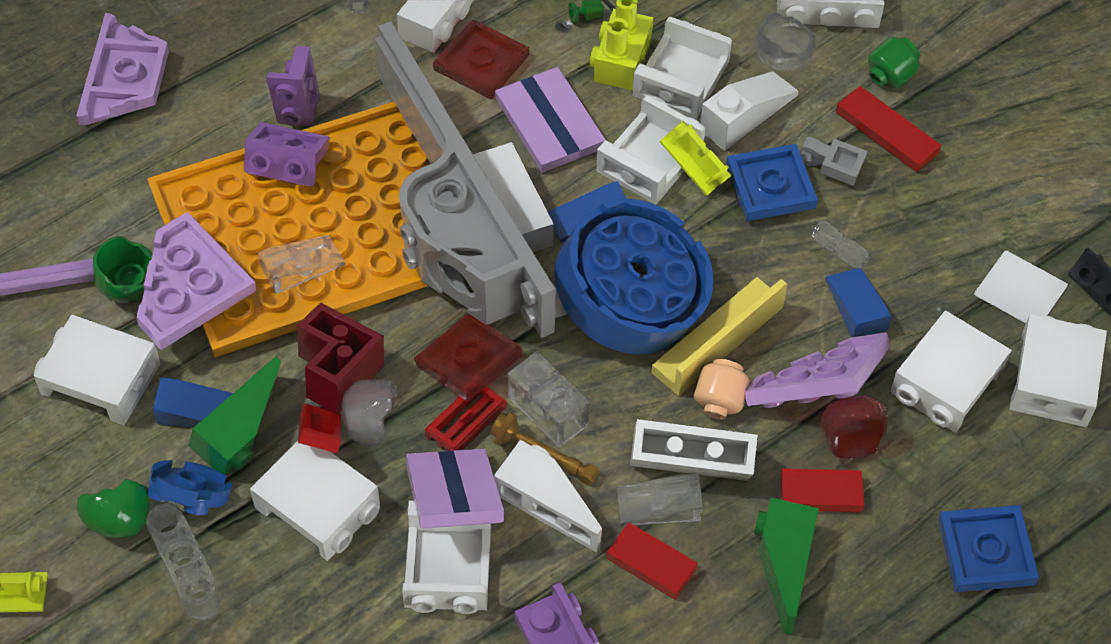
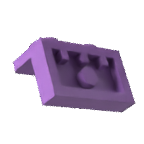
M296 46L293 59L288 60L286 63L285 73L269 72L267 84L278 123L290 126H312L320 92L310 47Z
M260 122L245 139L244 171L254 175L311 187L316 182L317 164L329 150L330 137Z
M561 582L552 586L551 596L514 611L515 620L527 644H599L591 627L585 629L579 618L582 612L577 598L572 592L567 594Z

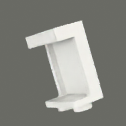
M668 17L665 22L664 35L646 65L639 64L634 72L633 96L642 100L645 96H650L657 101L666 103L675 111L697 120L702 111L703 103L709 99L729 63L731 38L695 26L687 21Z
M645 96L641 101L640 114L614 144L605 140L597 149L596 172L614 182L618 181L621 186L657 205L684 172L659 141L682 120L687 125L692 124V129L703 141L705 127L694 118L687 117L670 108L666 103L657 101L650 96Z
M945 310L897 370L891 387V393L903 404L913 406L929 416L935 424L957 432L962 425L965 415L993 379L997 380L1002 374L1012 350Z
M1029 314L1022 332L1023 346L1018 377L1011 396L1009 410L1087 427L1097 406L1107 331L1093 328L1087 324H1075L1057 320L1047 315Z
M71 315L65 326L60 327L56 332L53 345L47 355L37 362L33 376L41 395L49 397L53 390L103 407L107 409L110 421L125 426L161 363L155 343Z
M298 441L250 488L255 509L266 517L271 512L276 514L316 544L319 548L320 556L326 561L336 552H343L352 541L353 534L362 524H369L376 517L380 509L377 485L333 453L300 444Z
M409 501L406 574L402 590L404 608H412L414 611L421 613L433 612L436 609H453L461 614H472L478 610H487L491 524L422 529L420 528L415 502Z

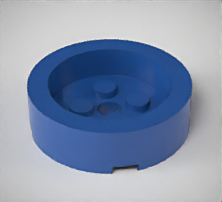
M615 199L604 202L600 207L590 211L580 219L561 247L554 270L556 290L561 304L580 330L605 347L623 353L641 355L668 349L686 334L709 304L713 291V271L705 247L700 240L695 242L691 235L683 228L685 222L658 205L636 199ZM630 263L641 264L647 271V275L640 277V274L634 270Z

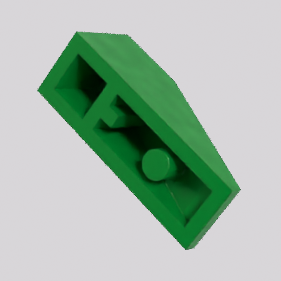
M276 356L192 429L188 446L212 468L222 472L224 475L233 468L237 471L242 469L254 454L251 450L281 364V360Z
M770 497L768 511H759L754 534L762 536L759 554L784 634L792 635L819 508Z

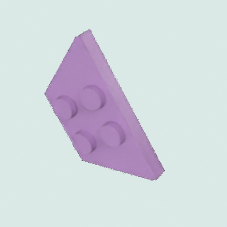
M105 13L76 115L78 124L84 126L156 105L169 55L167 42L156 36L145 34L142 29L134 25L128 28L118 23L116 16Z

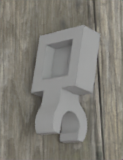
M807 137L802 147L801 157L804 165L816 166L820 164L822 165L821 174L854 186L868 151L834 139L831 146L815 138Z

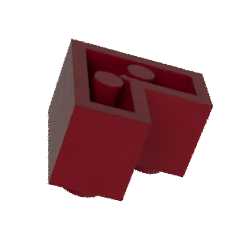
M321 302L297 325L298 357L309 362L305 366L306 398L338 415L384 367V336Z

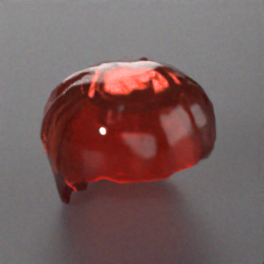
M854 395L830 402L822 413L820 423L822 433L833 456L839 459H856L870 456L878 450L881 438L887 433L889 417L885 406L880 400L868 395Z

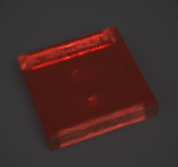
M472 19L433 62V69L491 100L495 96V90L502 88L528 58L529 47Z
M468 313L415 356L414 360L419 369L469 402L523 356V351L519 344Z

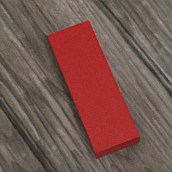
M859 86L837 104V114L915 172H918L940 153L941 144L862 86Z

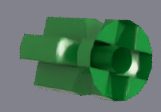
M582 0L581 7H577L575 2L569 3L570 20L572 23L579 22V16H583L586 21L602 18L604 16V5L601 0Z

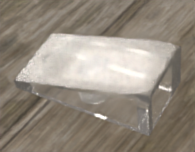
M329 235L275 246L258 252L260 267L275 294L345 265L343 258Z
M699 473L676 475L617 487L621 526L627 525L628 522L633 525L701 521L703 504Z

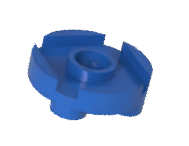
M173 460L159 461L153 464L148 480V496L153 500L161 502L172 501L184 505V510L194 515H207L209 508L223 506L229 500L232 483L224 484L226 476L214 468L185 461L184 468H171Z

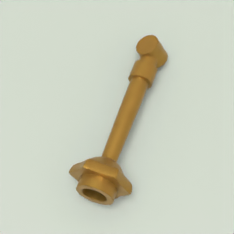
M509 412L507 416L504 414L498 416L490 432L495 437L494 444L504 445L513 440L518 442L522 440L531 446L538 445L544 448L556 460L558 465L564 467L565 471L574 476L577 474L583 484L592 486L600 473V470L595 465L590 463L583 465L582 461L575 457H568L556 449L520 432L516 414Z

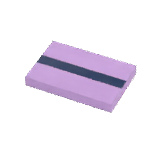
M558 67L495 90V99L541 173L597 152V149L605 141V138Z
M486 449L406 454V467L420 528L504 522V508Z

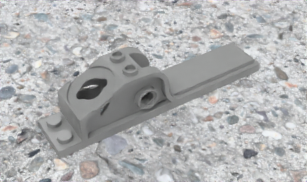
M392 22L379 25V37L375 38L378 76L431 163L411 173L403 182L399 192L400 211L404 220L403 226L400 227L404 244L402 254L410 270L415 268L424 283L440 294L445 292L468 308L467 312L485 325L521 311L526 324L529 327L534 326L541 338L554 333L555 287ZM462 275L473 289V293H470L465 287Z

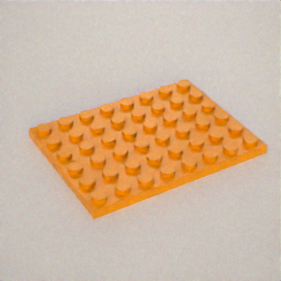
M394 101L301 130L330 137L329 150L317 164L316 182L311 187L246 173L244 171L245 148L147 178L164 225L188 212L255 281L256 291L202 324L214 358L296 331L297 325L320 302L342 314H347L429 286L421 280L415 268L412 270L408 268L402 254L404 244L400 227L403 226L404 220L400 211L399 192L403 182L411 173L431 163Z

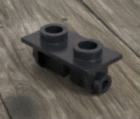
M1087 247L1068 275L1111 316V267L1103 261L1104 257L1101 254L1096 255Z

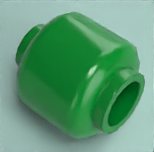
M889 37L870 53L868 63L871 70L868 71V74L872 81L880 87L886 85L892 89L899 88L918 72L920 52L905 37Z

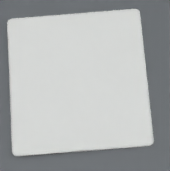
M1004 251L974 295L1026 323L1029 314L1048 315L1068 284L1009 251Z

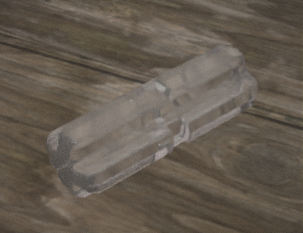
M821 220L814 227L811 235L812 238L831 252L837 251V256L853 268L862 269L870 260L871 254L869 251L851 238L844 239L845 234L827 221Z

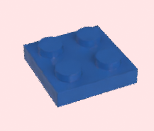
M797 144L727 156L726 165L729 166L727 170L731 174L730 178L746 222L816 209L818 199Z
M1020 505L940 512L938 522L955 593L1035 586L1037 584L1039 575Z

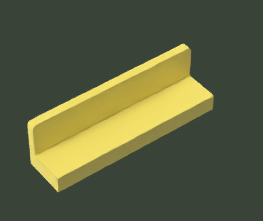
M756 277L652 364L651 373L678 396L682 395L698 381L700 371L706 364H712L714 359H724L783 308L788 284L780 279L770 288Z

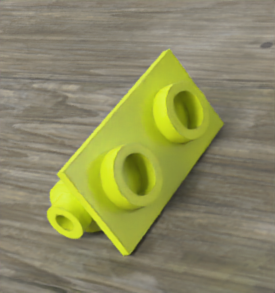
M682 120L659 142L707 196L719 184L721 185L731 176L727 171L729 166L724 165L712 150L709 151L705 146V142L692 129V124L687 125Z
M48 572L0 573V613L43 612Z

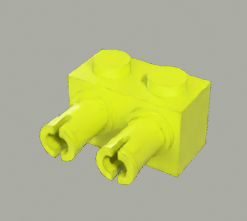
M617 0L616 9L613 8L609 22L603 21L599 33L600 46L593 47L589 66L594 67V82L633 91L634 72L639 64H644L652 41L654 17L637 14L638 0Z

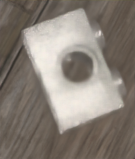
M538 351L507 373L508 398L559 448L589 426L590 401Z

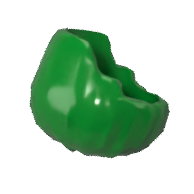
M116 236L102 243L93 257V277L97 289L110 301L115 300L118 303L139 302L144 295V282L149 260L151 261L152 251L142 244L130 241L123 236Z
M125 479L114 490L102 489L97 494H82L77 500L78 516L87 528L99 535L112 538L135 536L143 529L148 520L150 505L149 488L133 480Z

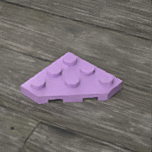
M186 212L156 230L153 242V255L151 261L149 260L144 282V295L137 313L138 326L162 350L256 291L255 281Z
M887 332L848 338L839 342L838 348L828 351L824 357H822L821 352L817 351L790 362L792 367L780 371L776 377L772 371L757 376L745 391L747 405L762 404L764 408H772L790 400H798L799 403H810L818 400L821 396L835 395L836 398L841 399L857 394L891 347Z

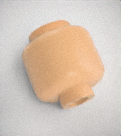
M714 359L712 364H706L701 369L694 392V399L697 404L704 408L703 413L706 416L724 420L727 414H737L742 410L745 402V391L750 384L748 376L743 372V366L726 359Z

